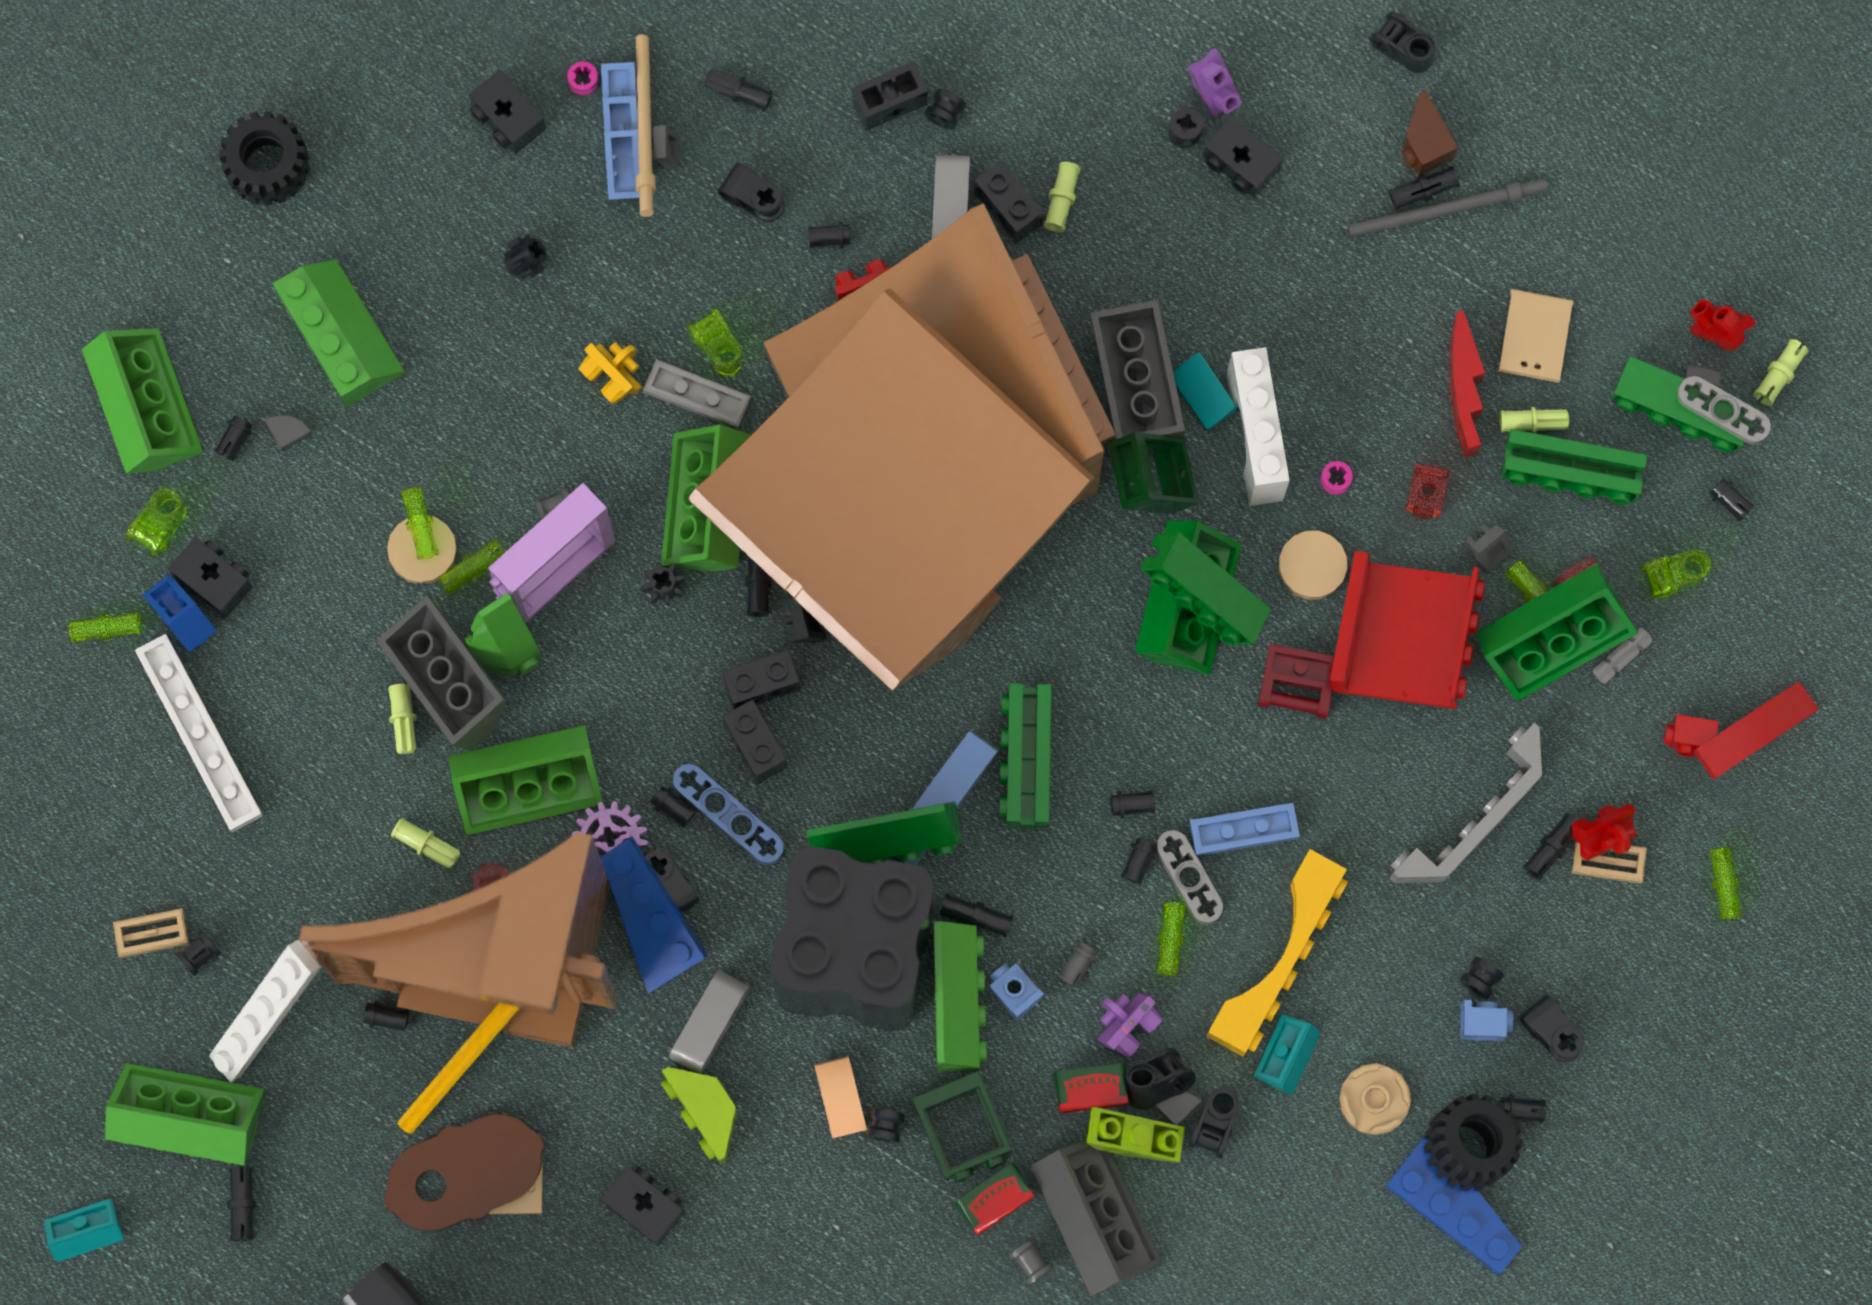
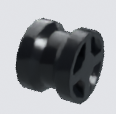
M937 89L934 94L935 101L932 106L927 107L925 116L937 126L953 130L957 125L956 118L959 113L965 110L966 103L962 98L950 91Z
M1184 107L1176 110L1170 118L1168 135L1172 143L1180 148H1189L1197 144L1203 130L1202 116L1197 110Z
M1475 956L1471 961L1472 968L1468 973H1464L1459 981L1474 994L1484 999H1489L1493 993V985L1500 982L1504 974L1490 962Z
M871 1108L869 1116L872 1122L871 1126L866 1129L865 1137L899 1144L901 1138L898 1132L899 1125L904 1122L905 1115L887 1109Z

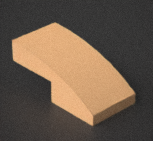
M849 1056L814 1064L832 1138L866 1130Z

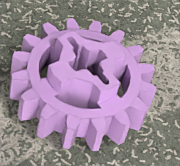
M617 801L612 802L610 809H606L604 804L599 802V811L596 813L587 808L588 819L585 821L578 818L576 821L581 831L572 832V836L577 832L588 834L592 826L599 821L600 826L592 837L598 853L602 854L607 853L632 836L640 848H648L649 845L648 841L641 839V836L648 833L647 828L643 826L637 827L642 821L640 814L630 817L631 807L627 805L620 811ZM611 818L620 819L630 827H620L614 824ZM612 833L616 838L614 841L615 845L612 847H608V844L603 842L606 840V834Z

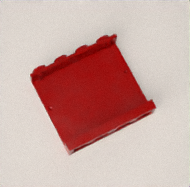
M1355 551L1330 677L1332 691L1457 710L1459 698H1465L1467 692L1468 678H1463L1465 666H1471L1474 646L1469 645L1471 633L1477 634L1480 613H1475L1477 601H1483L1486 581L1480 579L1479 568L1474 567L1472 577L1375 564L1370 562L1369 553Z

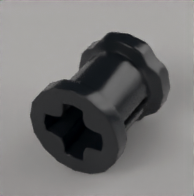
M202 930L197 933L198 937L182 951L178 949L174 952L194 976L199 973L198 969L214 955L218 957L222 954Z

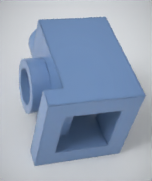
M1017 963L1011 968L1004 964L990 976L993 980V983L989 985L990 992L1016 1022L1043 1000L1044 993L1037 988ZM1011 982L1019 983L1021 986L1020 992L1016 994L1009 992L1008 984Z
M1464 1000L1460 1005V1040L1503 1041L1507 1037V1032H1512L1513 1011H1507V1008H1498V1003L1477 1002V1007H1472V1000Z

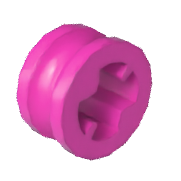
M577 62L568 70L569 87L577 95H590L598 87L597 70L589 62ZM582 72L583 76L585 72L589 73L590 83L584 85L581 82V85H578L576 75Z
M1332 461L1324 467L1320 480L1323 489L1327 493L1340 495L1348 490L1353 476L1347 464L1341 461ZM1335 470V474L1341 471L1344 474L1342 485L1338 486V482L1332 485L1329 482L1331 471Z

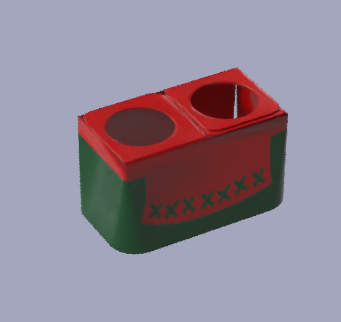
M1125 1063L1062 1070L1052 1074L1060 1114L1089 1111L1092 1107L1105 1109L1127 1106L1128 1104Z
M1012 1162L960 1197L952 1205L975 1235L979 1236L1004 1219V1217L1014 1212L1015 1209L1017 1210L1018 1207L1020 1208L1021 1205L1023 1206L1033 1199L1034 1194L1015 1163Z

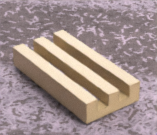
M1575 841L1574 862L1571 874L1641 884L1643 882L1647 848L1631 845L1629 851L1623 853L1637 855V861L1606 856H1597L1587 861L1581 857L1580 844ZM1581 862L1636 869V874L1582 866Z
M180 908L113 922L118 957L124 958L190 944L187 935V924L184 918V909ZM177 919L176 925L127 935L122 934L123 929ZM178 932L180 937L126 948L124 943Z

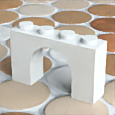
M1264 347L1232 352L1226 377L1230 397L1236 406L1240 408L1246 445V465L1243 475L1249 506L1281 502L1284 499L1290 480L1267 350Z

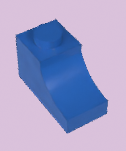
M170 573L142 595L188 652L202 645L209 636L217 631Z

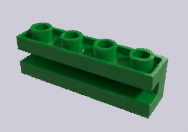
M1630 356L1611 397L1612 400L1617 402L1616 406L1629 413H1635L1636 410L1649 415L1648 420L1660 426L1667 427L1668 423L1681 428L1680 433L1695 440H1699L1700 436L1713 441L1712 446L1726 453H1731L1732 450L1738 452L1743 447L1744 441L1684 408L1679 403L1677 390L1685 378ZM1694 384L1692 388L1685 387L1684 390L1688 392L1687 399L1693 401L1695 398H1699L1705 401L1701 408L1707 411L1709 403L1716 395L1710 392L1709 397L1705 398L1698 393L1700 389L1698 385ZM1719 401L1714 406V413L1719 419L1726 420L1732 417L1733 407L1727 401ZM1740 409L1738 418L1731 425L1737 428L1738 424L1742 422L1750 430L1752 423L1742 419L1746 412Z
M1511 429L1506 439L1500 477L1508 478V482L1514 485L1526 486L1528 483L1542 485V489L1550 492H1561L1562 489L1576 491V495L1582 498L1594 499L1596 496L1610 498V502L1614 504L1629 505L1630 502L1636 503L1641 495L1643 484L1641 478L1646 466L1647 455Z
M1181 533L1156 534L1151 546L1158 551L1157 557H1145L1140 567V570L1150 577V582L1171 594L1176 604L1193 612L1197 616L1198 622L1215 630L1224 643L1231 646L1254 644L1271 608Z
M1009 683V694L1002 693L1001 714L1008 715V728H1001V749H1008L1007 762H1001L1000 783H1007V797L1000 796V817L1006 818V827L1048 828L1051 684H1037V688L1023 687V684Z

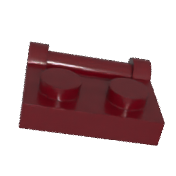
M1269 644L1258 706L1268 708L1269 705L1305 711L1315 713L1318 718L1327 719L1332 695L1330 677L1334 656ZM1273 682L1321 691L1320 698L1315 700L1272 692Z

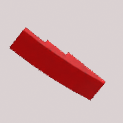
M1462 310L1456 313L1452 325L1449 378L1455 427L1463 455L1468 457L1477 454L1481 446L1473 420L1478 419L1483 411L1475 384L1482 382L1485 371L1465 313Z
M1798 681L1693 752L1714 780L1817 712L1819 708L1800 681Z

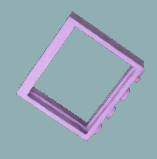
M584 483L577 487L488 568L492 580L489 582L494 588L492 590L497 596L496 600L508 593L525 623L616 542L607 507Z

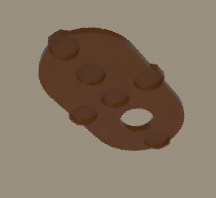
M501 1114L485 1116L460 1127L451 1125L443 1128L438 1136L408 1148L396 1159L388 1176L387 1193L384 1197L387 1209L396 1213L403 1222L411 1227L424 1231L443 1230L468 1219L480 1220L485 1218L490 1210L519 1199L532 1188L540 1174L542 1153L545 1149L544 1141L540 1134L534 1133L530 1127L519 1119ZM428 1171H438L446 1179V1191L437 1201H425L417 1192L419 1178Z

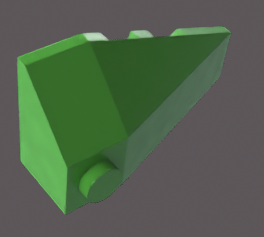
M508 593L477 613L470 628L473 635L468 636L464 643L485 672L514 677L518 673H521V675L528 674L539 665L538 660L542 658L541 652Z

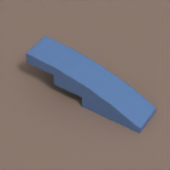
M635 62L601 64L608 200L639 198V193L636 192L635 177L639 174Z
M970 730L927 787L913 809L956 801L957 809L960 808L999 750ZM927 850L920 851L921 858L904 861V863L918 865Z

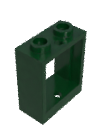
M1133 432L1108 443L1122 509L1174 514L1199 504L1184 438ZM1148 456H1154L1162 495L1156 494ZM1183 470L1185 471L1184 477L1181 475Z
M978 1071L912 1098V1103L945 1181L953 1178L954 1183H958L974 1176L973 1169L986 1165L987 1169H992L1007 1162L1005 1156L1011 1154V1148ZM975 1092L998 1147L950 1167L927 1112Z

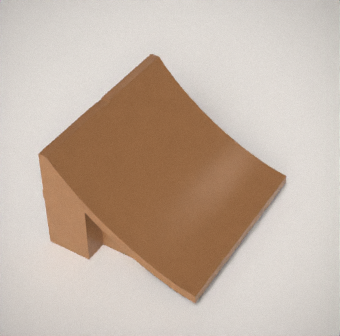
M984 203L970 209L924 246L861 288L796 326L763 342L764 348L789 398L847 335L881 293L890 288L1095 477L1073 504L1098 492L1104 454L1101 445L1115 439L1116 434L1028 254L1011 261Z
M889 288L881 293L861 319L791 396L725 462L695 488L688 500L784 590H787L801 606L893 691L966 644L1002 599L994 589L1045 536L1095 477Z
M579 832L541 858L509 876L456 899L422 910L368 922L337 926H302L299 938L301 944L336 984H359L400 993L397 1003L399 1008L479 1025L498 1003L520 1007L519 1010L502 1028L504 1034L574 1048L583 1004L615 1009L618 998L605 965L599 962V957L595 956L610 891V883L592 835Z

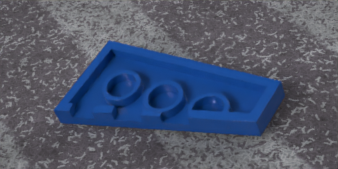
M633 836L601 856L648 994L708 956Z
M1423 1137L1385 1187L1498 1276L1501 1275L1522 1247L1479 1191H1475L1474 1188L1469 1191H1461L1460 1184L1452 1188L1447 1185L1448 1179L1446 1177L1439 1179L1435 1175L1438 1169L1435 1165L1429 1166L1427 1160L1431 1155L1430 1153H1424V1145L1429 1140Z

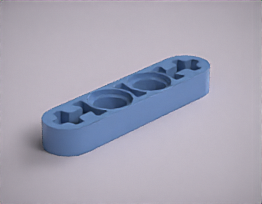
M685 764L675 771L673 783L678 794L762 865L770 866L780 861L783 856L784 847L781 838L699 767L693 764ZM693 773L696 774L695 782L702 789H704L706 783L711 786L703 791L699 801L694 799V797L698 796V792L692 786H687L685 789L681 787L683 785L681 778L683 774L691 776ZM718 794L725 799L723 810L717 813L707 810L705 802L710 795ZM738 817H746L751 821V830L745 835H737L731 828L733 821ZM760 828L763 832L759 834V838L766 844L774 841L776 854L772 856L768 853L763 857L760 855L762 848L755 840L751 846L746 843L754 838L757 830Z

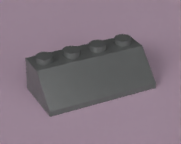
M1158 300L1090 312L1116 439L1133 432L1184 438L1185 427Z
M426 595L386 631L377 642L452 746L472 751L497 728L507 700L433 599Z
M1087 1140L1057 1150L1031 1165L1037 1183L1044 1194L1052 1216L1056 1220L1090 1296L1109 1290L1163 1265L1111 1153L1096 1150L1087 1144Z

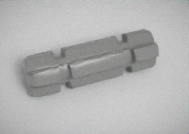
M1639 628L1638 634L1631 637L1630 640L1624 641L1609 654L1606 662H1600L1593 669V674L1601 683H1607L1614 677L1615 671L1619 672L1640 653L1639 650L1643 651L1651 644L1652 637L1646 630Z

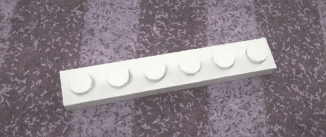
M164 634L135 650L230 831L233 833L263 817L168 636Z
M299 940L287 946L209 1055L216 1068L231 1083L243 1075L321 968Z

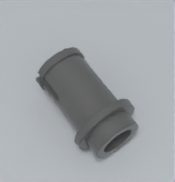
M1080 941L1077 946L1071 947L1073 953L1061 973L1057 976L1062 982L1077 989L1091 962L1095 963L1097 961L1094 958L1097 951Z

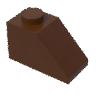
M1426 90L1419 94L1402 147L1403 150H1401L1406 165L1410 169L1414 167L1418 176L1454 159L1458 149Z

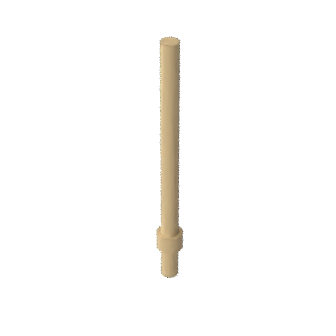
M638 35L636 37L639 174L635 177L636 192L639 193L640 215L649 217L653 215V193L656 191V176L652 174L649 37L647 35Z

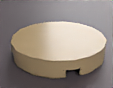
M418 515L409 517L396 526L390 534L387 551L389 562L397 575L411 583L428 584L434 583L448 574L455 564L457 546L453 533L444 522L436 517Z
M1304 531L1294 535L1284 545L1278 560L1279 575L1288 587L1287 589L1294 595L1306 600H1320L1332 594L1342 585L1347 573V556L1342 545L1333 536L1321 531Z
M1375 1063L1363 1065L1350 1073L1342 1084L1339 1102L1341 1113L1349 1125L1361 1133L1380 1135L1389 1133L1402 1123L1408 1114L1411 1097L1409 1086L1401 1074L1390 1067Z

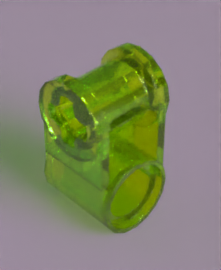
M715 307L710 310V315L694 325L691 323L686 325L692 340L699 350L704 353L718 374L733 376L741 370L743 357L740 345ZM726 351L735 354V357L729 362H723L718 359L719 355Z
M162 488L157 490L142 512L131 523L125 536L126 539L130 542L135 540L149 549L151 556L158 557L165 550L172 535L185 519L187 514L185 501L172 489ZM176 500V507L171 513H161V507L165 501ZM146 532V533H148L149 535L153 536L154 538H150L149 536H147V535L144 534V533Z
M1691 549L1670 557L1652 560L1643 564L1640 569L1642 573H1646L1652 589L1651 599L1658 600L1701 584L1710 571L1711 561L1704 551ZM1688 561L1697 562L1702 568V573L1698 575L1690 574L1685 569V563Z

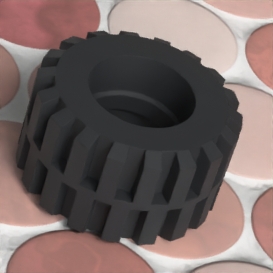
M265 111L264 117H259L258 112L250 113L251 119L246 121L242 116L237 119L239 125L236 128L232 125L229 126L226 130L229 137H222L220 143L223 150H219V158L222 162L221 166L232 189H236L240 197L245 199L248 196L250 203L258 205L259 199L263 200L264 205H272L273 199H278L279 203L286 201V194L290 193L293 197L298 193L296 185L303 186L306 182L304 173H309L310 165L308 160L310 158L301 133L298 132L297 127L292 122L288 124L286 117L280 114L275 119L272 112ZM273 145L284 151L280 163L269 171L256 172L246 167L249 155L258 147Z
M1470 1094L1466 1098L1464 1095L1456 1098L1432 1118L1429 1123L1431 1127L1425 1131L1424 1138L1429 1141L1424 1145V1153H1430L1431 1155L1427 1162L1430 1167L1435 1165L1438 1169L1435 1175L1439 1179L1446 1177L1448 1179L1447 1185L1452 1188L1457 1184H1460L1461 1191H1469L1472 1188L1475 1191L1483 1190L1486 1186L1490 1187L1514 1167L1513 1164L1518 1161L1521 1155L1517 1152L1522 1148V1139L1517 1138V1135L1521 1133L1520 1125L1514 1126L1512 1122L1516 1117L1512 1112L1507 1114L1503 1110L1506 1105L1502 1102L1492 1103L1493 1097L1485 1095L1479 1099L1478 1094ZM1460 1127L1471 1128L1481 1135L1487 1148L1486 1158L1474 1157L1463 1148L1459 1139Z

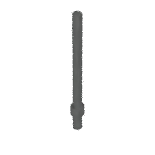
M1545 178L1521 184L1518 181L1504 184V188L1348 224L1347 230L1349 237L1352 238L1507 201L1508 204L1519 202L1525 196L1548 191V185Z

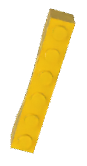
M1309 849L1290 884L1293 898V925L1290 939L1282 958L1258 985L1240 996L1225 1001L1206 1037L1244 1057L1248 1049L1255 1052L1264 1033L1258 1031L1264 1019L1272 1021L1281 1005L1280 1002L1275 1000L1281 988L1286 991L1289 990L1298 972L1292 970L1298 957L1305 961L1315 943L1309 939L1315 927L1322 930L1331 914V911L1325 909L1331 897L1337 900L1340 898L1348 881L1342 878L1347 870L1346 868Z

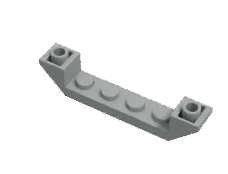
M1533 723L1528 730L1521 726L1508 740L1513 746L1509 749L1507 755L1526 773L1524 774L1519 770L1507 782L1506 786L1510 790L1502 799L1495 795L1482 809L1486 816L1478 824L1472 820L1460 832L1459 836L1463 840L1455 849L1448 845L1435 859L1440 864L1438 867L1418 848L1410 855L1404 851L1391 865L1395 870L1389 878L1392 882H1445L1542 777L1540 727L1536 723Z

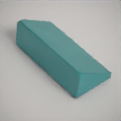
M1199 352L1173 371L1177 389L1206 431H1209L1236 413V404Z
M1282 1014L1253 1078L1292 1095L1319 1039L1320 1031L1310 1023Z
M113 1198L43 1220L48 1248L55 1261H62L124 1240Z

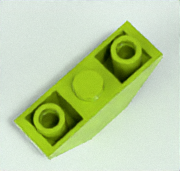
M670 1067L662 1070L665 1080L661 1082L662 1087L671 1101L677 1097L685 1109L679 1113L690 1130L697 1127L704 1139L698 1143L708 1159L711 1160L716 1157L719 1163L722 1164L727 1160L737 1115L734 1103L717 1077Z
M1092 1107L1087 1144L1096 1150L1126 1157L1177 1163L1181 1159L1185 1127Z

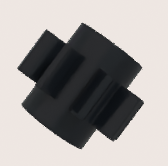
M527 235L522 239L518 236L507 243L510 250L504 253L505 264L512 274L524 279L529 275L533 278L544 271L541 264L547 260L546 250L539 240Z
M656 562L657 569L652 573L644 571V575L649 580V583L642 585V590L646 593L652 591L650 599L652 604H655L659 599L665 601L667 606H670V599L674 595L677 597L683 596L682 591L677 588V585L685 582L684 576L679 575L675 577V564L665 568L661 566L660 562ZM666 578L669 579L670 587L663 586L659 590L656 581L664 582Z

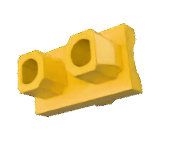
M616 342L613 343L609 350L616 356L614 358L602 344L595 346L593 343H590L584 349L588 355L578 369L590 381H595L603 372L611 378L600 390L609 402L617 404L628 394L636 395L643 388L624 368L625 366L631 373H634L639 368L638 364L633 360L637 353V349L633 345L622 349Z

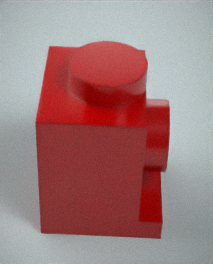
M1677 714L1671 724L1666 723L1663 744H1668L1670 749H1676L1678 755L1697 757L1693 751L1717 735L1719 721Z

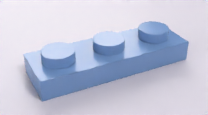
M1294 803L1189 821L1196 856L1300 838Z

